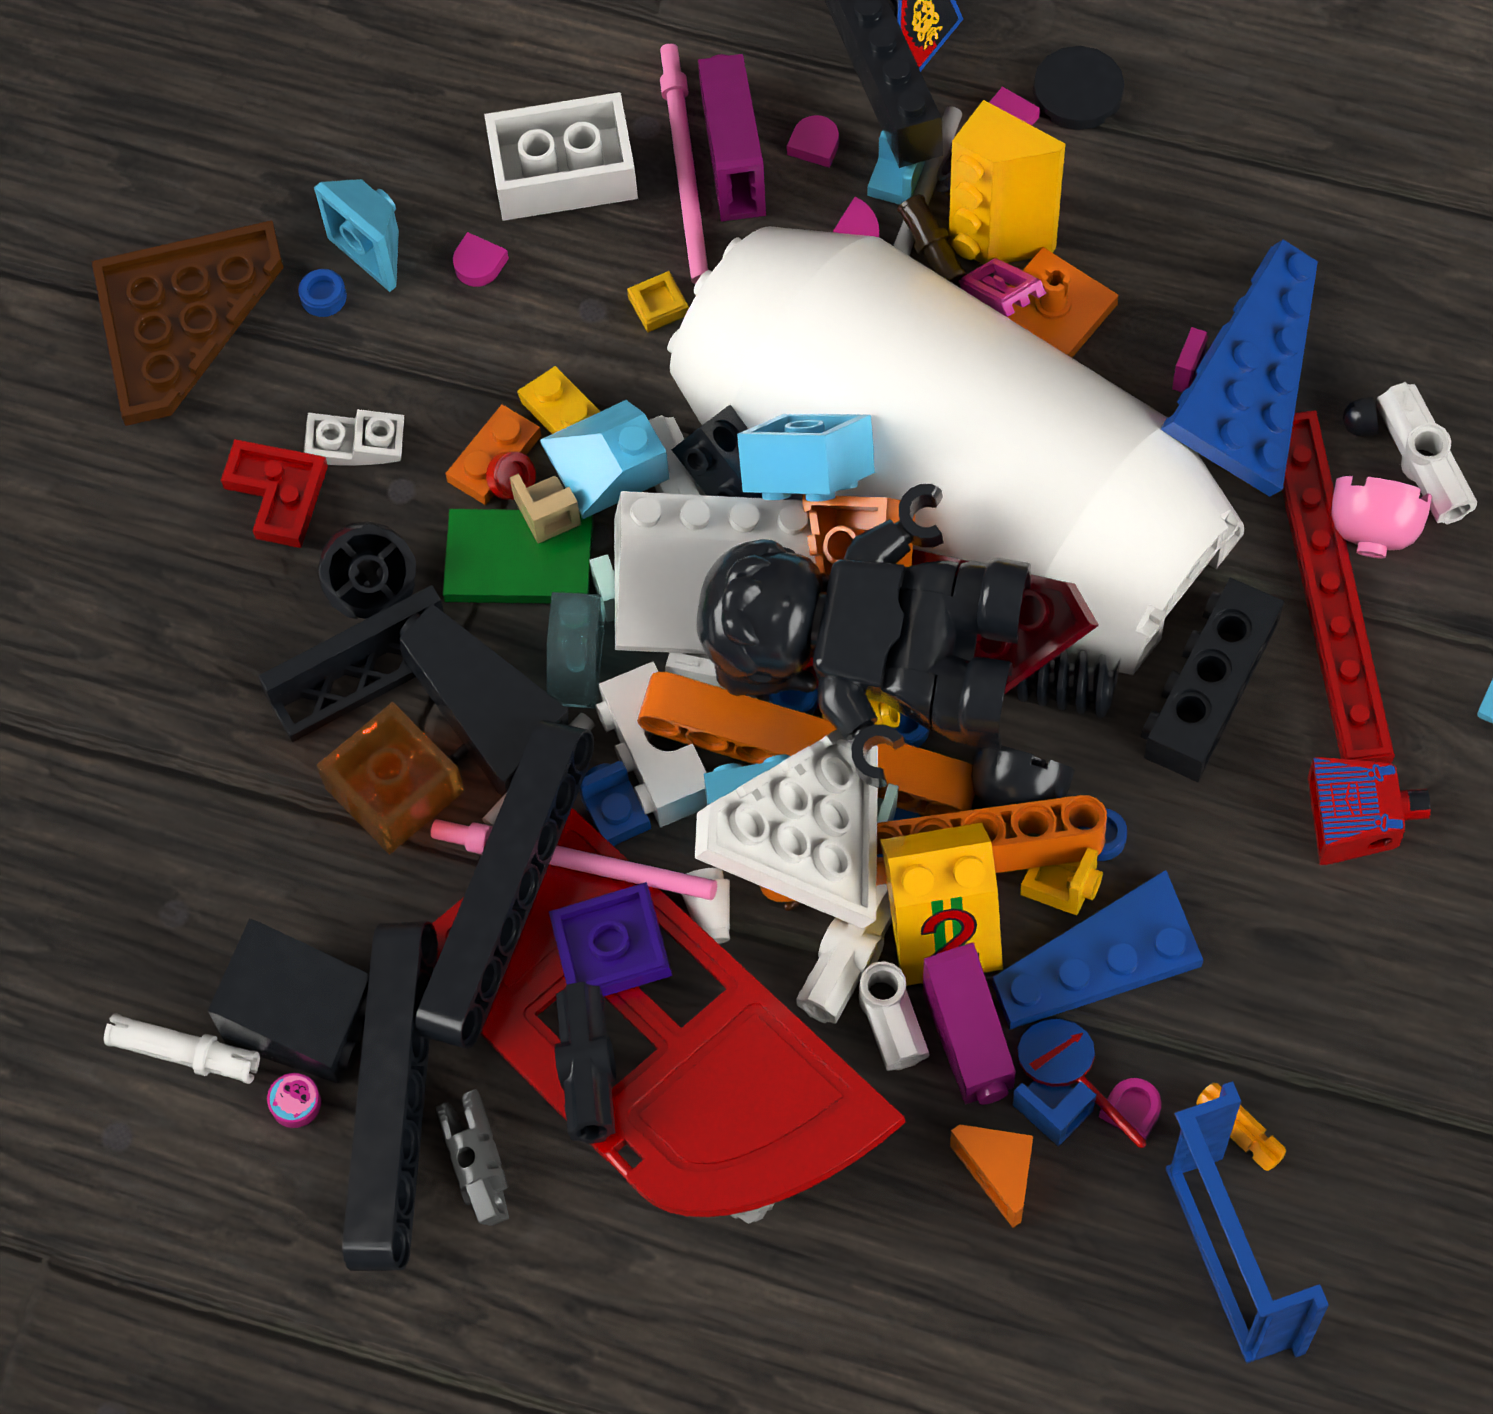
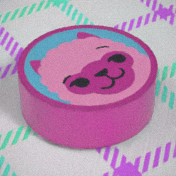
M290 1073L279 1077L271 1085L267 1095V1104L271 1114L278 1123L289 1128H299L312 1122L318 1115L321 1107V1096L315 1083L309 1077L299 1073Z

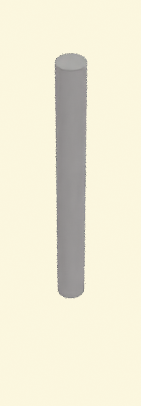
M946 107L942 116L943 156L925 161L913 196L918 194L924 195L927 205H929L938 181V170L949 152L962 117L961 110L956 107ZM903 219L894 247L909 256L915 239Z

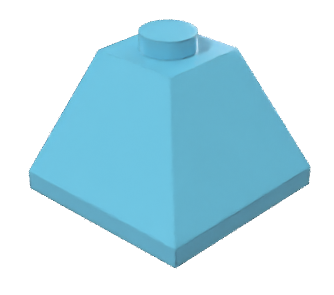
M362 179L320 182L314 187L327 238L385 289L391 292L397 285L399 230L394 213L396 211L395 203L382 189L375 191Z
M627 400L540 439L542 447L565 488L570 487L578 502L579 513L583 519L617 504L621 491L642 492L669 479L667 452L645 413Z

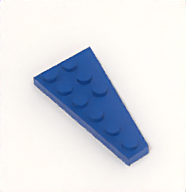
M1284 239L1271 246L1251 278L1252 285L1248 292L1236 303L1233 308L1235 313L1231 320L1222 326L1197 367V376L1193 383L1182 392L1177 401L1179 406L1174 414L1165 420L1160 429L1269 497L1283 490L1318 261Z

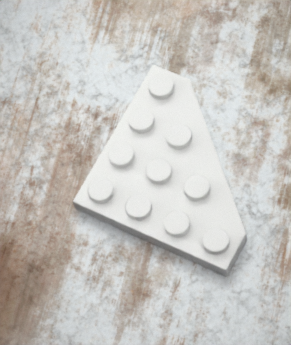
M835 730L697 813L695 859L862 929L875 922L878 788L866 784L856 771L851 751L854 739L847 741L838 730ZM878 746L872 747L866 756V761L874 767H878Z

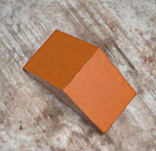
M959 1124L951 1130L950 1147L1008 1223L1014 1228L1022 1221L1033 1136Z

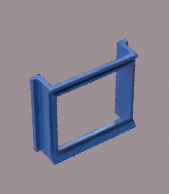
M1232 1081L1222 1085L1219 1098L1175 1113L1181 1131L1172 1164L1166 1166L1165 1169L1246 1364L1292 1348L1296 1358L1306 1354L1329 1304L1320 1284L1277 1300H1272L1214 1163L1222 1160L1241 1104V1099ZM1198 1168L1255 1303L1257 1314L1250 1331H1248L1183 1175L1185 1172Z

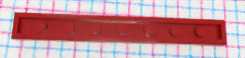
M1314 410L1294 413L1282 493L1341 759L1392 763L1395 756L1349 552L1346 540L1335 529L1332 519L1334 486L1317 412Z

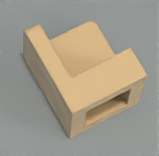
M519 473L510 477L514 500L538 544L581 525L578 502L570 487L564 489L558 477L552 476L527 488Z

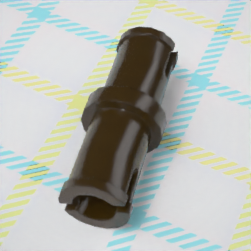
M918 194L905 200L898 206L897 210L899 214L901 213L916 240L914 248L917 254L924 255L932 271L953 284L959 283V280L967 275V272L961 266L948 242L951 236L945 227L940 228L925 201L924 195Z

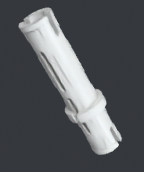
M117 1013L110 1017V1022L115 1023V1026L108 1023L106 1025L104 1033L105 1045L192 1067L195 1074L207 1076L211 1072L250 1084L254 1080V1075L249 1074V1071L255 1074L258 1071L260 1062L258 1051H250L217 1041V1036L204 1034L202 1037L123 1017Z

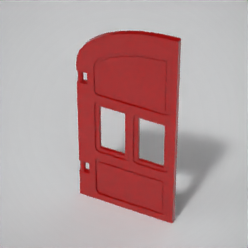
M573 808L571 809L557 846L629 861ZM549 864L482 1029L481 1036L567 1121L565 1093L559 1081L555 1061V1044L560 1043V1038L537 1017L557 1000L556 993L564 990L567 985L549 911L638 884ZM649 887L659 926L719 981L726 990L682 1028L638 986L603 997L657 1049L612 1088L616 1133L608 1136L606 1141L590 1144L644 1199L667 1212L691 1217L725 1216L755 1210L782 1201L832 1177L874 1149L906 1123L904 1116L666 894L658 888ZM463 898L432 923L438 939L437 961ZM626 1144L642 1159L634 1168L618 1153Z

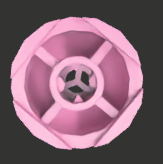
M1344 476L1336 479L1332 499V519L1335 529L1345 540L1358 545L1356 553L1371 558H1386L1387 550L1404 549L1413 544L1422 533L1429 515L1432 500L1431 494L1428 493L1419 498L1420 488L1381 478L1367 477L1364 486H1351L1353 476Z

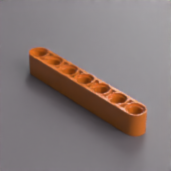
M656 672L651 675L637 719L638 724L650 733L688 745L693 743L695 747L751 764L763 763L764 760L775 755L785 754L792 756L837 730L829 720L750 696L732 695L726 689L668 672ZM887 744L876 745L878 746V767L884 770L887 786L878 788V798L884 799L888 784L890 783L899 786L897 808L924 816L972 810L975 798L971 778L972 764L908 744H904L897 750Z
M1077 795L877 823V855L883 854L881 839L982 823L992 843L995 873L1081 862L1087 848L1097 850L1098 855L1102 852L1105 846L1107 810L1104 804L1097 798L1089 795ZM1084 826L1091 829L1081 830L1076 827ZM1036 833V834H1039L1040 836L1032 837V836H1028V835H1026V834ZM877 857L876 886L887 884L883 857ZM760 886L762 893L770 900L776 902L795 901Z

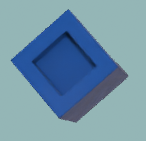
M1033 1081L1028 1087L1021 1083L1014 1090L1013 1106L1059 1147L1094 1111L1097 1095L1082 1081L1074 1088L1069 1085L1051 1087Z

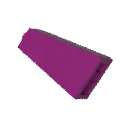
M720 54L711 58L698 59L700 90L720 220L723 222L766 216L764 165L743 54Z

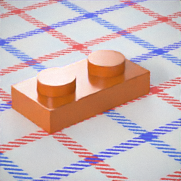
M501 404L446 472L447 482L486 505L494 496L486 480L487 467L490 461L496 455L503 452H520L527 455L541 437L540 427Z

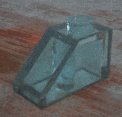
M552 592L547 633L546 692L565 707L596 708L605 627L602 598L598 594Z

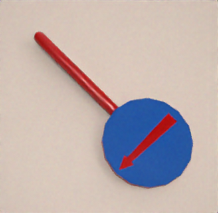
M1050 1019L1032 1025L1022 1035L1018 1045V1059L1020 1066L1027 1076L1037 1083L1051 1087L1068 1086L1082 1081L1097 1095L1095 1103L1139 1148L1146 1146L1147 1142L1139 1132L1085 1077L1091 1070L1095 1059L1094 1042L1086 1030L1074 1022L1063 1019Z

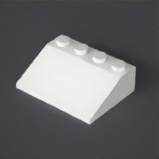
M621 491L614 518L615 650L706 654L697 634V612L705 577L720 556L736 545L749 541L768 539L778 542L783 547L792 549L796 554L810 558L816 564L815 556H810L807 536L812 535L809 513L803 510L802 500H764L762 498Z

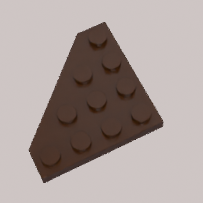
M272 220L92 261L118 401L125 426L172 416L284 267Z

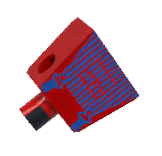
M1313 758L1307 778L1320 865L1333 864L1395 849L1400 846L1403 838L1405 820L1430 818L1431 807L1428 790H1400L1395 765L1385 762Z

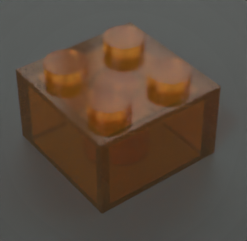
M391 702L317 764L325 789L389 855L464 792L458 767L394 702Z

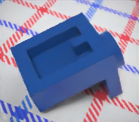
M617 761L611 765L608 763L597 765L585 774L579 789L581 800L596 830L607 841L615 846L651 829L650 820L647 814H645L629 781L627 769L623 761Z

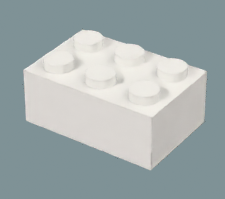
M620 92L484 114L502 221L638 199L634 162Z

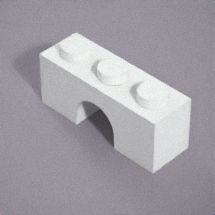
M653 661L599 683L602 702L596 704L595 707L605 731L608 732L614 729L618 736L620 744L614 746L619 761H623L627 773L633 770L640 785L635 786L634 791L645 814L653 812L661 828L699 812L707 806L704 782L706 770L693 743L674 751L659 750L649 743L653 733L643 729L637 722L650 677L653 673L658 672Z

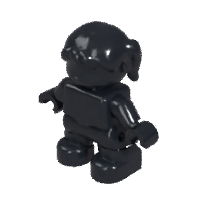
M919 484L910 488L900 501L899 521L893 523L889 519L856 536L847 548L844 559H839L832 565L830 575L820 573L819 568L810 558L796 554L792 549L783 547L776 541L760 539L736 545L720 556L707 573L700 593L697 612V634L706 655L714 664L716 681L730 694L736 696H761L790 690L805 693L813 692L817 686L816 678L812 673L803 669L810 662L814 651L813 667L819 681L817 698L820 711L847 741L854 739L851 751L856 771L866 784L876 788L887 786L884 770L880 767H874L866 761L869 750L878 744H887L897 750L905 742L903 736L895 728L887 725H874L878 718L869 700L885 703L931 732L935 731L955 743L997 751L1001 749L1000 719L1008 675L1012 676L1013 664L1010 661L986 657L974 658L977 634L986 639L1018 644V625L1024 588L1030 589L1032 583L1031 564L1002 558H994L989 563L969 561L962 563L960 566L958 562L952 561L925 562L909 567L896 564L910 552L911 549L908 545L910 543L922 548H933L944 543L942 533L936 525L921 527L912 520L918 510L925 507L936 508L942 500V490L933 484Z

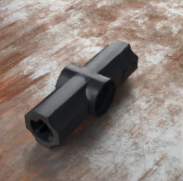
M585 982L566 985L565 989L561 992L556 993L560 1043L555 1044L556 1068L561 1087L565 1093L566 1126L571 1140L582 1141L586 1144L606 1141L608 1136L616 1133L611 1082L616 1081L617 1076L614 1051L606 1031L605 1000L600 986L589 985Z

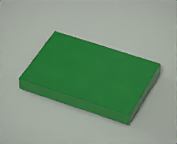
M449 509L443 585L444 601L589 604L591 575L589 560L592 558L593 515L583 519L580 514L581 525L538 544L520 510Z

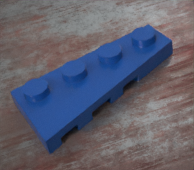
M1165 870L995 975L992 985L1008 1027L1011 1030L1200 968L1203 964V957L1169 875Z

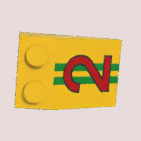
M976 823L881 839L899 968L905 975L906 986L923 983L924 958L972 942L977 950L984 973L1003 970L998 888L992 843L983 824Z

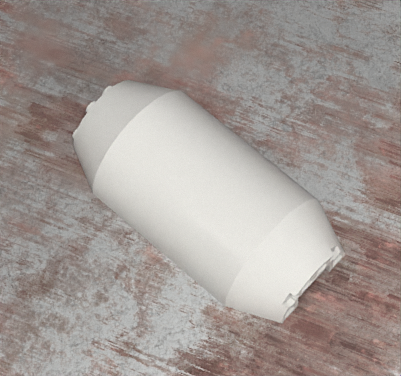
M771 226L760 228L746 236L743 240L736 237L727 246L723 259L713 271H705L696 282L694 287L696 297L689 307L680 328L673 334L667 346L668 352L672 354L670 373L701 425L705 424L728 405L733 407L748 429L782 414L871 415L875 473L859 480L858 487L836 491L835 496L886 497L901 500L902 496L910 488L919 484H933L942 490V500L936 508L925 507L915 513V523L921 527L936 525L942 533L944 543L933 548H922L913 545V549L989 563L994 558L1026 562L1031 564V574L1075 583L1099 626L1067 648L1069 662L1074 663L1080 651L1084 650L1087 653L1088 666L1093 667L1099 656L1103 654L1106 655L1108 670L1112 671L1120 659L1119 672L1134 675L1160 642L1165 617L1206 565L1209 564L1217 569L1244 534L1243 522L1199 454L1160 430L1167 419L1166 416L879 237ZM792 494L791 497L784 500H802V495L805 494Z

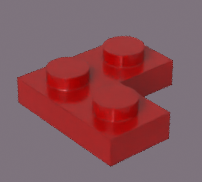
M234 439L221 482L226 490L263 497L253 527L255 539L302 548L328 464L324 456Z

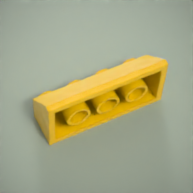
M985 100L981 102L952 140L949 234L951 237L948 242L961 257L968 260L974 259L983 265L994 258L1006 263L1031 259L1036 256L1042 247L1053 253L1057 243L1066 144Z

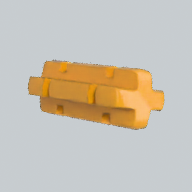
M1215 1082L1207 1086L1198 1096L1197 1105L1219 1098L1222 1087ZM1240 1105L1230 1138L1245 1152L1251 1150L1254 1155L1252 1159L1264 1170L1269 1171L1281 1162L1285 1156L1286 1149L1273 1135L1268 1138L1265 1135L1266 1129Z

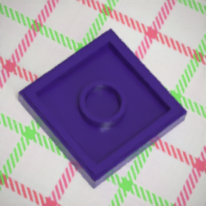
M647 882L549 911L567 985L585 982L589 985L600 986L604 997L672 976Z

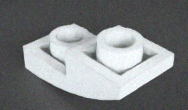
M357 409L356 418L308 413L304 453L324 456L328 465H374L400 461L404 415Z

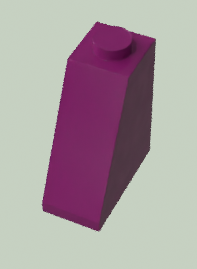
M972 942L924 958L923 997L965 1105L977 1100L980 1104L985 1105L1003 1099L1008 1095V1090L1014 1088L1016 1071L974 943Z

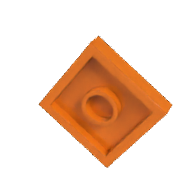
M1042 247L1023 271L1040 279L1046 294L1040 298L1028 294L1030 304L1023 308L1013 303L1012 306L1015 313L1007 318L1073 358L1118 305L1119 295Z

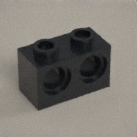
M728 405L671 449L706 496L762 498V493L743 492L737 434L747 430L748 427L731 405Z

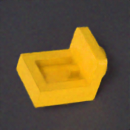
M1087 848L1081 862L1028 869L1021 883L1020 895L1077 916L1085 898L1093 900L1101 884L1103 872L1097 870L1098 851Z

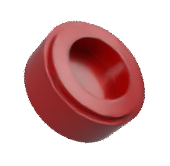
M503 452L496 455L490 461L486 472V480L490 490L501 499L514 500L510 477L519 473L526 488L534 485L536 482L534 464L528 456L520 452Z

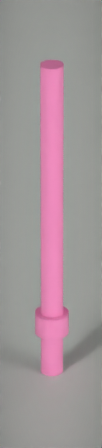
M665 44L660 48L663 67L660 86L662 97L667 100L691 282L696 284L700 276L708 270L685 103V98L688 96L689 91L687 77L681 72L678 46L675 44Z
M436 819L431 827V837L437 840L464 845L468 852L482 854L493 826L476 822L466 826ZM556 846L549 863L554 866L635 884L647 882L649 887L707 900H713L717 892L716 880L562 846Z

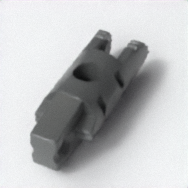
M475 1089L462 1096L463 1107L470 1129L463 1131L455 1108L448 1102L436 1106V1112L448 1151L451 1153V1162L456 1178L459 1181V1188L465 1204L473 1206L480 1224L494 1226L509 1219L503 1190L507 1189L508 1185L504 1170L501 1168V1160L493 1140V1134L481 1095Z

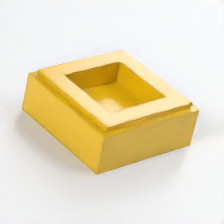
M670 271L627 288L628 298L647 333L685 317L689 309Z

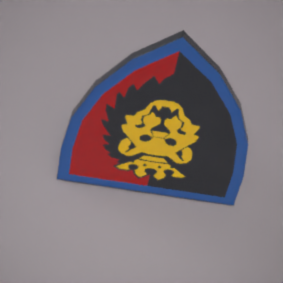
M891 0L895 8L892 11L920 72L963 20L955 0Z

